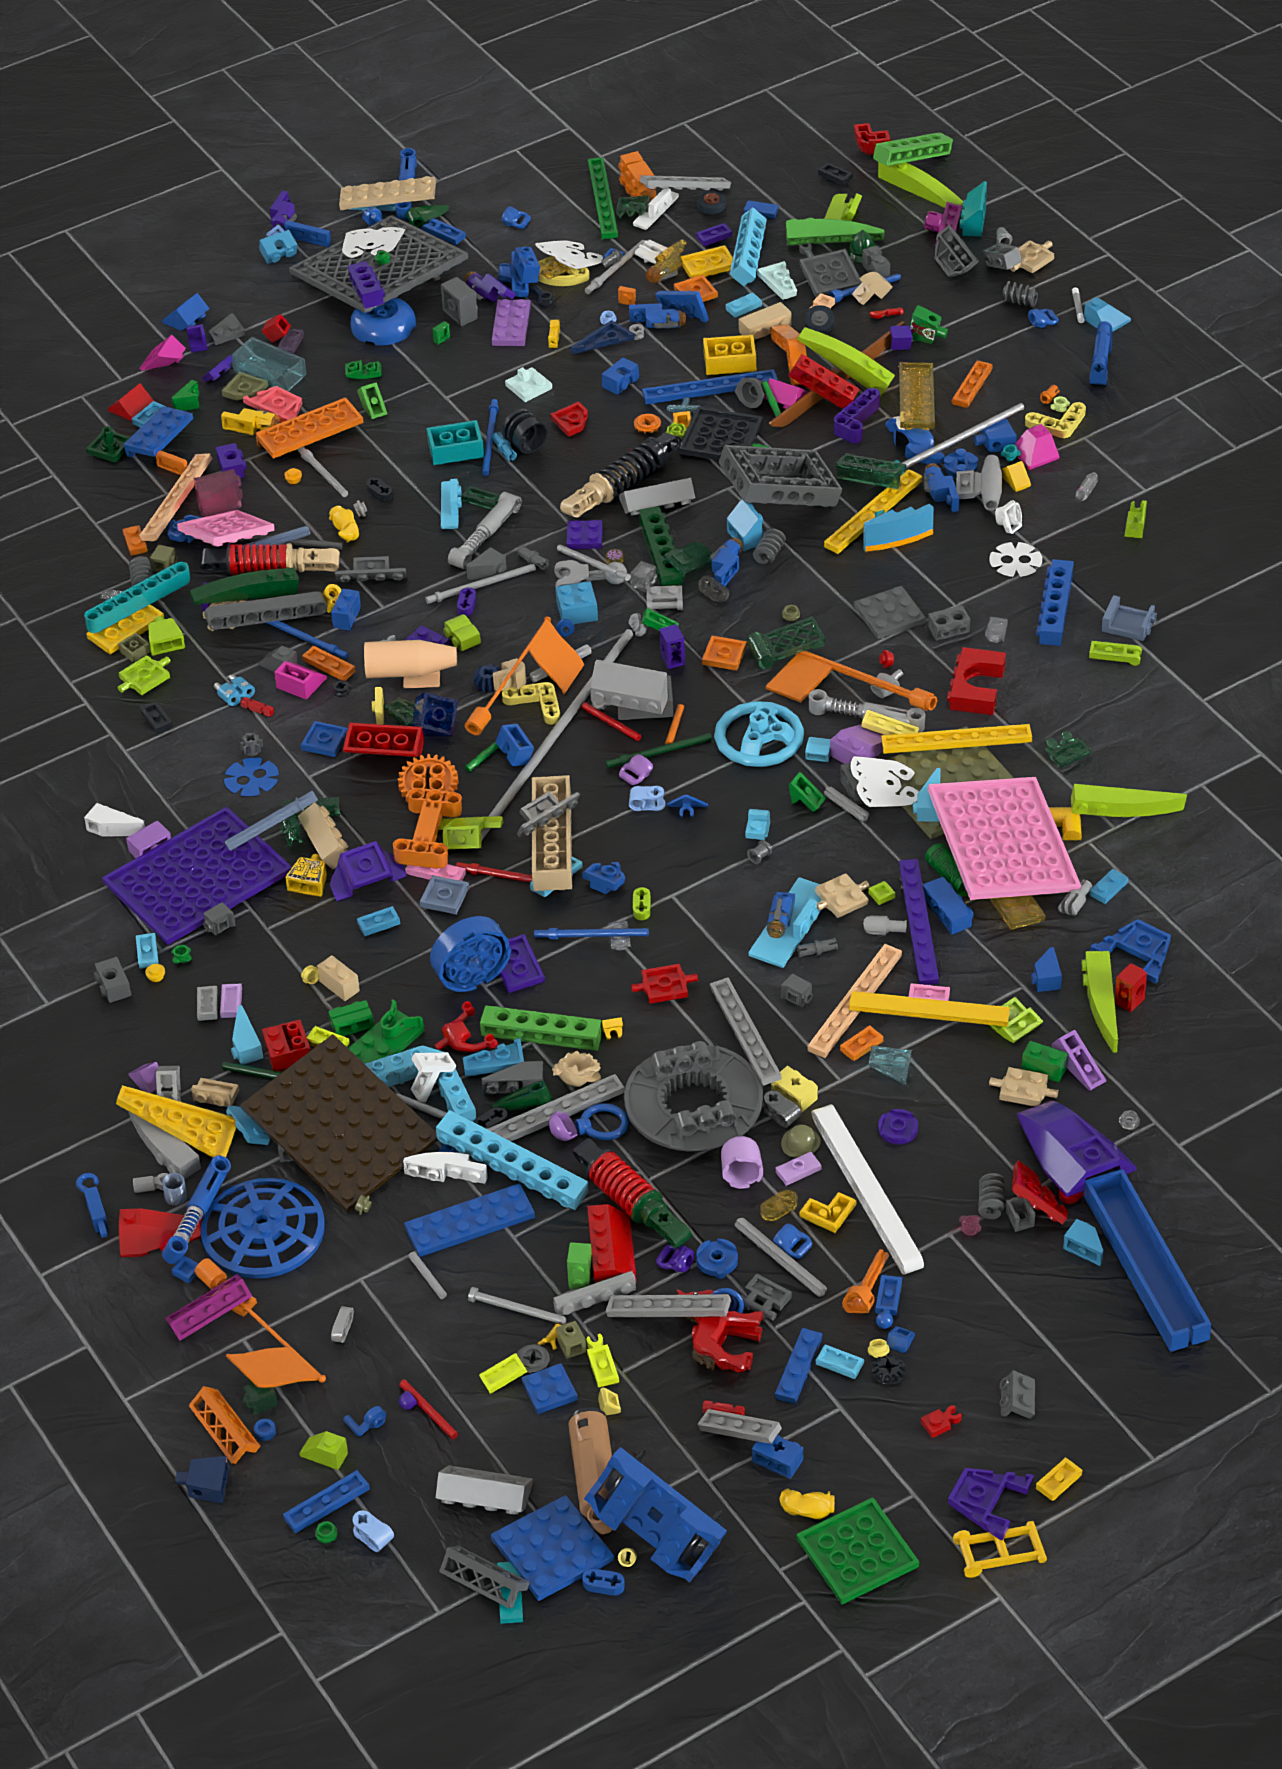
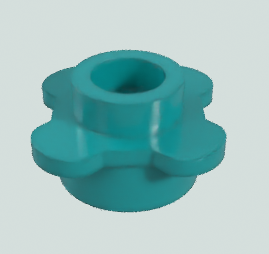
M1013 444L1005 446L1001 452V456L1005 457L1007 461H1012L1021 455V451L1017 450L1016 445Z

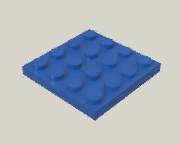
M566 1495L491 1534L492 1542L506 1560L512 1564L521 1578L530 1582L528 1588L538 1601L581 1579L586 1570L600 1569L614 1561V1555Z

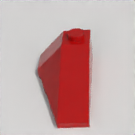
M141 1208L120 1209V1256L141 1257L148 1255L149 1251L160 1248V1251L163 1250L169 1239L176 1233L184 1215ZM203 1218L198 1221L199 1223L196 1225L190 1241L201 1238Z

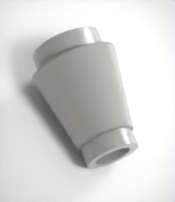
M1000 227L996 231V242L1011 245L1012 236L1004 228Z

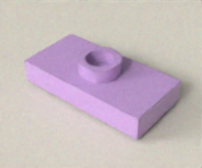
M812 1152L776 1167L777 1175L786 1186L822 1170L820 1162Z

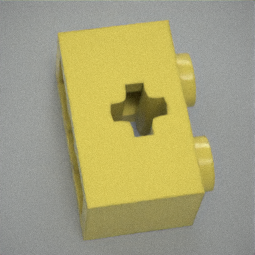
M786 1066L780 1072L781 1080L771 1083V1091H777L791 1102H794L800 1108L801 1113L818 1099V1086L789 1066Z

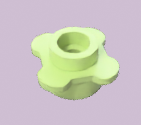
M1058 396L1054 398L1051 409L1058 412H1066L1070 402L1065 397Z

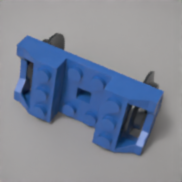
M620 1447L612 1455L606 1468L589 1490L584 1500L590 1504L596 1516L614 1531L622 1523L626 1524L657 1549L651 1557L653 1562L667 1573L682 1577L690 1583L726 1535L727 1530L722 1527L724 1523L720 1520L722 1509H719L710 1518L640 1463L646 1454V1449L636 1454L633 1451L627 1453ZM603 1486L608 1491L606 1499L598 1494ZM690 1556L694 1559L700 1556L693 1567L685 1562Z

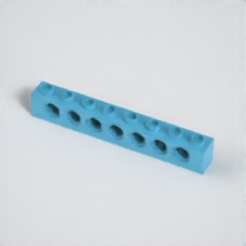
M451 1110L446 1113L436 1126L437 1139L441 1143L454 1147L460 1153L469 1154L477 1162L489 1165L493 1170L500 1171L510 1179L525 1184L529 1189L541 1192L546 1198H552L566 1208L569 1207L576 1210L588 1193V1181Z

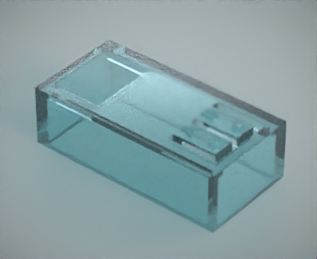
M251 337L232 354L234 371L267 380L268 385L272 387L278 386L286 391H289L307 375L304 358L254 337Z

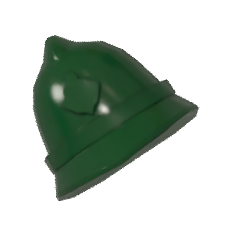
M861 230L854 236L848 250V255L855 263L862 264L863 249L876 246L871 235Z

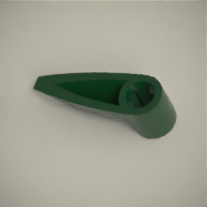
M430 205L414 207L407 210L405 215L411 225L420 228L425 221L446 213L449 210V206Z
M538 1081L498 1100L492 1105L493 1108L503 1107L506 1111H514L535 1106L539 1107L553 1101V1098L546 1083Z

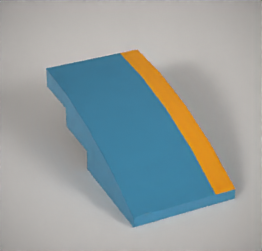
M927 504L917 510L909 507L898 513L890 510L865 522L863 550L867 552L888 549L932 535L933 506Z

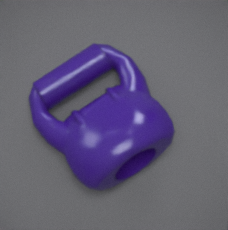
M667 1245L657 1257L656 1263L664 1269L686 1272L694 1261L695 1253L692 1249L683 1245L678 1249ZM674 1250V1254L669 1261L664 1263L671 1251Z

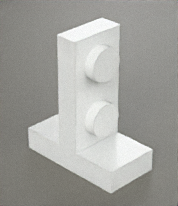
M448 1052L413 1054L411 1060L419 1072L411 1090L419 1102L427 1101L440 1072H454L456 1064Z

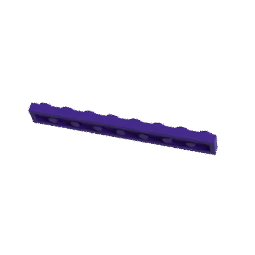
M918 859L899 860V870L918 981L922 985L939 984Z

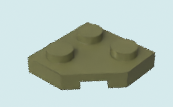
M239 372L222 390V396L236 401L243 399L244 396L249 398L255 397L257 392L263 391L268 387V381Z

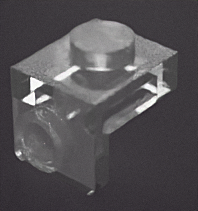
M990 617L988 628L985 630L986 639L993 643L1004 642L1008 620Z
M627 921L608 923V929H628ZM629 936L609 937L611 949L624 950L626 947H631Z

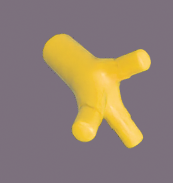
M556 1324L550 1333L537 1344L541 1346L550 1342L552 1349L556 1350V1327L561 1325Z

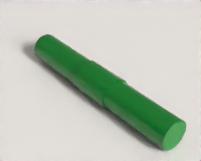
M762 382V388L777 417L781 414L778 403L768 382Z
M496 741L465 766V770L470 772L499 748Z

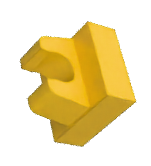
M622 1017L602 1021V1032H604L607 1040L611 1039L610 1033L612 1031H615L617 1037L621 1038Z

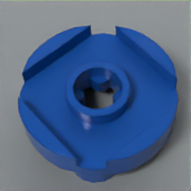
M959 448L944 458V470L949 476L957 478V472L974 470V472H977L978 457L966 452L965 449Z
M717 1239V1241L713 1242L708 1240L697 1249V1267L703 1273L715 1276L717 1279L724 1278L738 1264L737 1249L728 1240ZM719 1255L721 1256V1259H719V1260H715V1259L713 1258V1256H715V1257H718Z

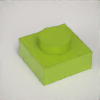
M885 881L869 888V895L878 905L895 898V892Z

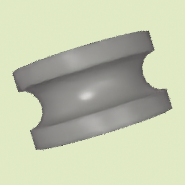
M634 324L629 327V331L634 333V340L644 337V327L642 325Z

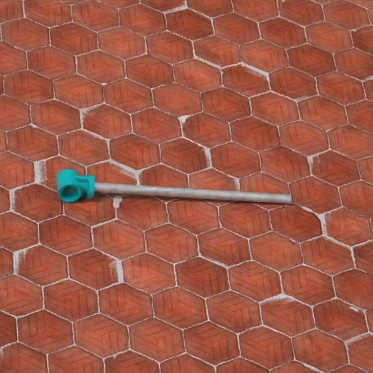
M1020 403L902 463L898 460L893 461L890 465L881 463L875 468L874 476L885 487H888L897 477L905 473L904 469L1023 410L1024 405Z

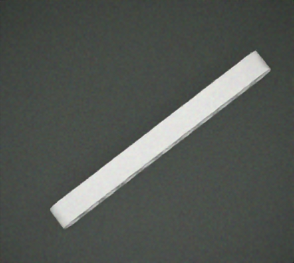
M831 1104L813 1110L812 1118L818 1131L901 1273L904 1275L924 1268L920 1252L834 1106Z

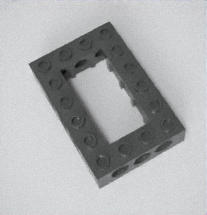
M724 445L718 462L742 500L746 503L828 507L837 505L842 492L841 486L816 450ZM764 474H766V475H773V476L785 475V476H789V477L801 476L802 478H799V477H796V478H785V477H783V476H781V477L762 476L761 479H760L758 475H764Z

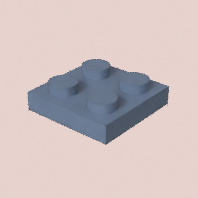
M432 875L420 900V907L457 914L469 889V882Z

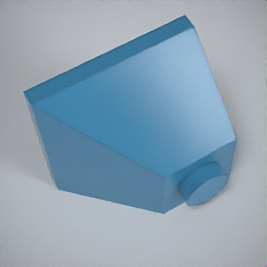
M1098 297L1085 303L1084 319L1096 328L1100 322L1107 321L1111 323L1113 332L1131 321L1130 317Z

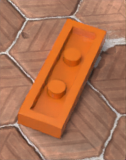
M312 646L302 655L304 662L342 681H346L356 672L354 665L316 646Z

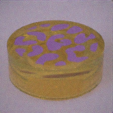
M611 549L606 553V561L609 564L612 562L622 563L624 560L623 552L619 549Z

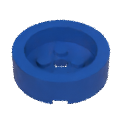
M475 916L453 924L438 937L430 953V964L445 987L452 991L466 992L477 989L476 985L485 981L488 984L496 978L508 963L511 948L509 947L508 938L493 919Z

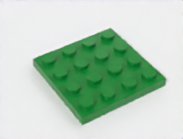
M873 1497L796 1534L797 1541L842 1605L919 1567V1560Z

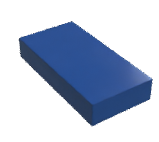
M747 201L744 214L753 207L765 218L775 219L779 205Z

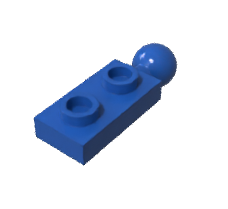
M881 1275L875 1313H878L876 1323L882 1329H887L892 1325V1315L897 1316L902 1277Z

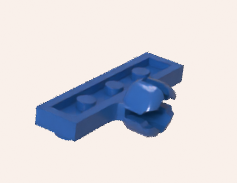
M511 251V264L501 263L499 265L498 280L503 283L510 282L511 290L516 294L515 297L528 298V283L521 282L513 265L515 252Z

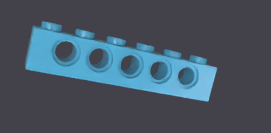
M753 207L741 217L730 275L742 286L753 282L756 278V270L767 219Z

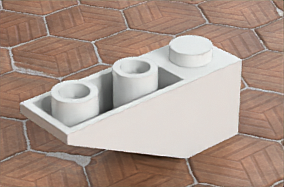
M98 803L84 817L87 831L100 836H131L145 828L144 821L140 818H135Z

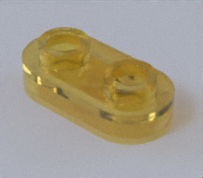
M553 259L542 265L541 274L547 279H552L567 272L569 266Z
M783 1190L761 1204L762 1218L767 1221H775L794 1210L798 1205L797 1194L792 1190Z

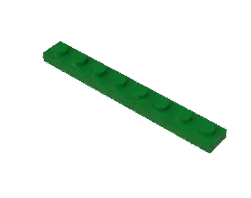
M604 158L588 159L602 239L617 238L618 231Z

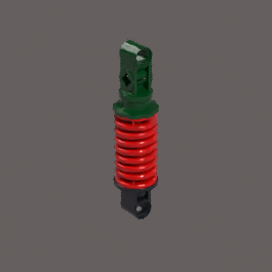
M587 1138L572 1150L577 1161L587 1168L586 1178L590 1182L595 1183L633 1221L639 1224L644 1223L647 1227L654 1228L674 1249H678L693 1236L687 1225L677 1219L668 1210V1206L662 1202V1194L653 1189L645 1179L637 1174L635 1170L631 1169L625 1161L621 1160L614 1150L606 1149L602 1151L590 1138Z

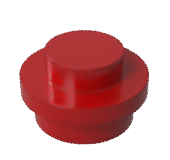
M883 650L882 654L879 655V663L882 664L883 668H888L894 663V655L888 650Z

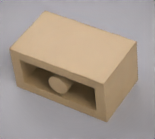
M331 955L317 965L319 981L344 1001L360 991L358 975Z

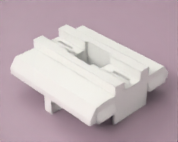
M652 240L644 241L643 245H639L634 255L643 258L645 263L650 261L654 264L659 262L661 264L667 259V255L672 253V250Z

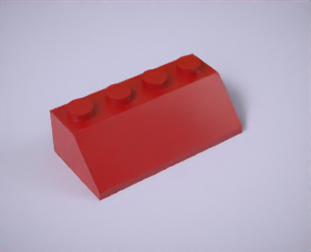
M349 723L343 752L417 757L422 754L424 745L422 727Z
M609 1204L587 1206L594 1282L598 1283L632 1271L637 1283L630 1216Z

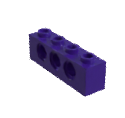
M366 261L348 265L350 281L364 308L367 309L384 304L383 297H385L383 287H381L380 281L377 280L372 266H369Z

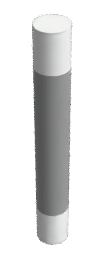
M1073 288L1072 294L1079 323H1083L1085 319L1078 288Z

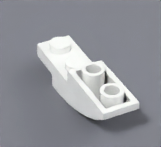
M432 1152L406 1157L403 1161L405 1174L432 1181L444 1182L446 1176L455 1179L485 1184L488 1178L486 1165L471 1162L469 1154Z

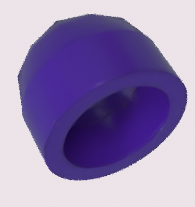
M407 1390L399 1397V1405L405 1410H409L418 1404Z

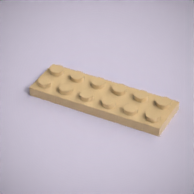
M425 176L418 179L409 178L401 181L393 180L385 183L377 182L376 184H361L360 186H346L341 188L340 210L434 199L435 176Z

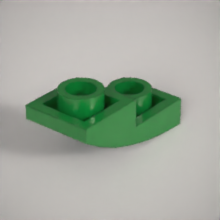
M361 360L345 364V375L348 378L355 379L380 377L381 364L379 361L370 362L366 365H363Z

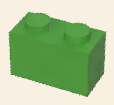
M570 1242L567 1259L569 1289L578 1290L591 1285L593 1273L591 1244Z

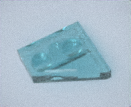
M872 1046L869 1066L902 1084H906L912 1050Z

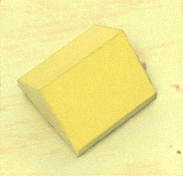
M602 1387L598 1398L600 1409L606 1413V1416L619 1414L621 1408L618 1395Z

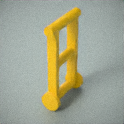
M1029 1521L1026 1523V1526L1008 1529L1003 1540H999L989 1532L970 1535L969 1531L962 1530L955 1533L953 1541L955 1544L960 1545L967 1565L964 1568L965 1576L973 1578L980 1575L982 1569L1038 1560L1039 1563L1045 1562L1047 1557L1034 1522ZM1029 1534L1035 1551L1009 1556L1004 1538ZM995 1540L1000 1557L975 1562L969 1545Z

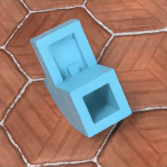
M749 809L745 833L746 838L765 840V837H768L770 827V811Z

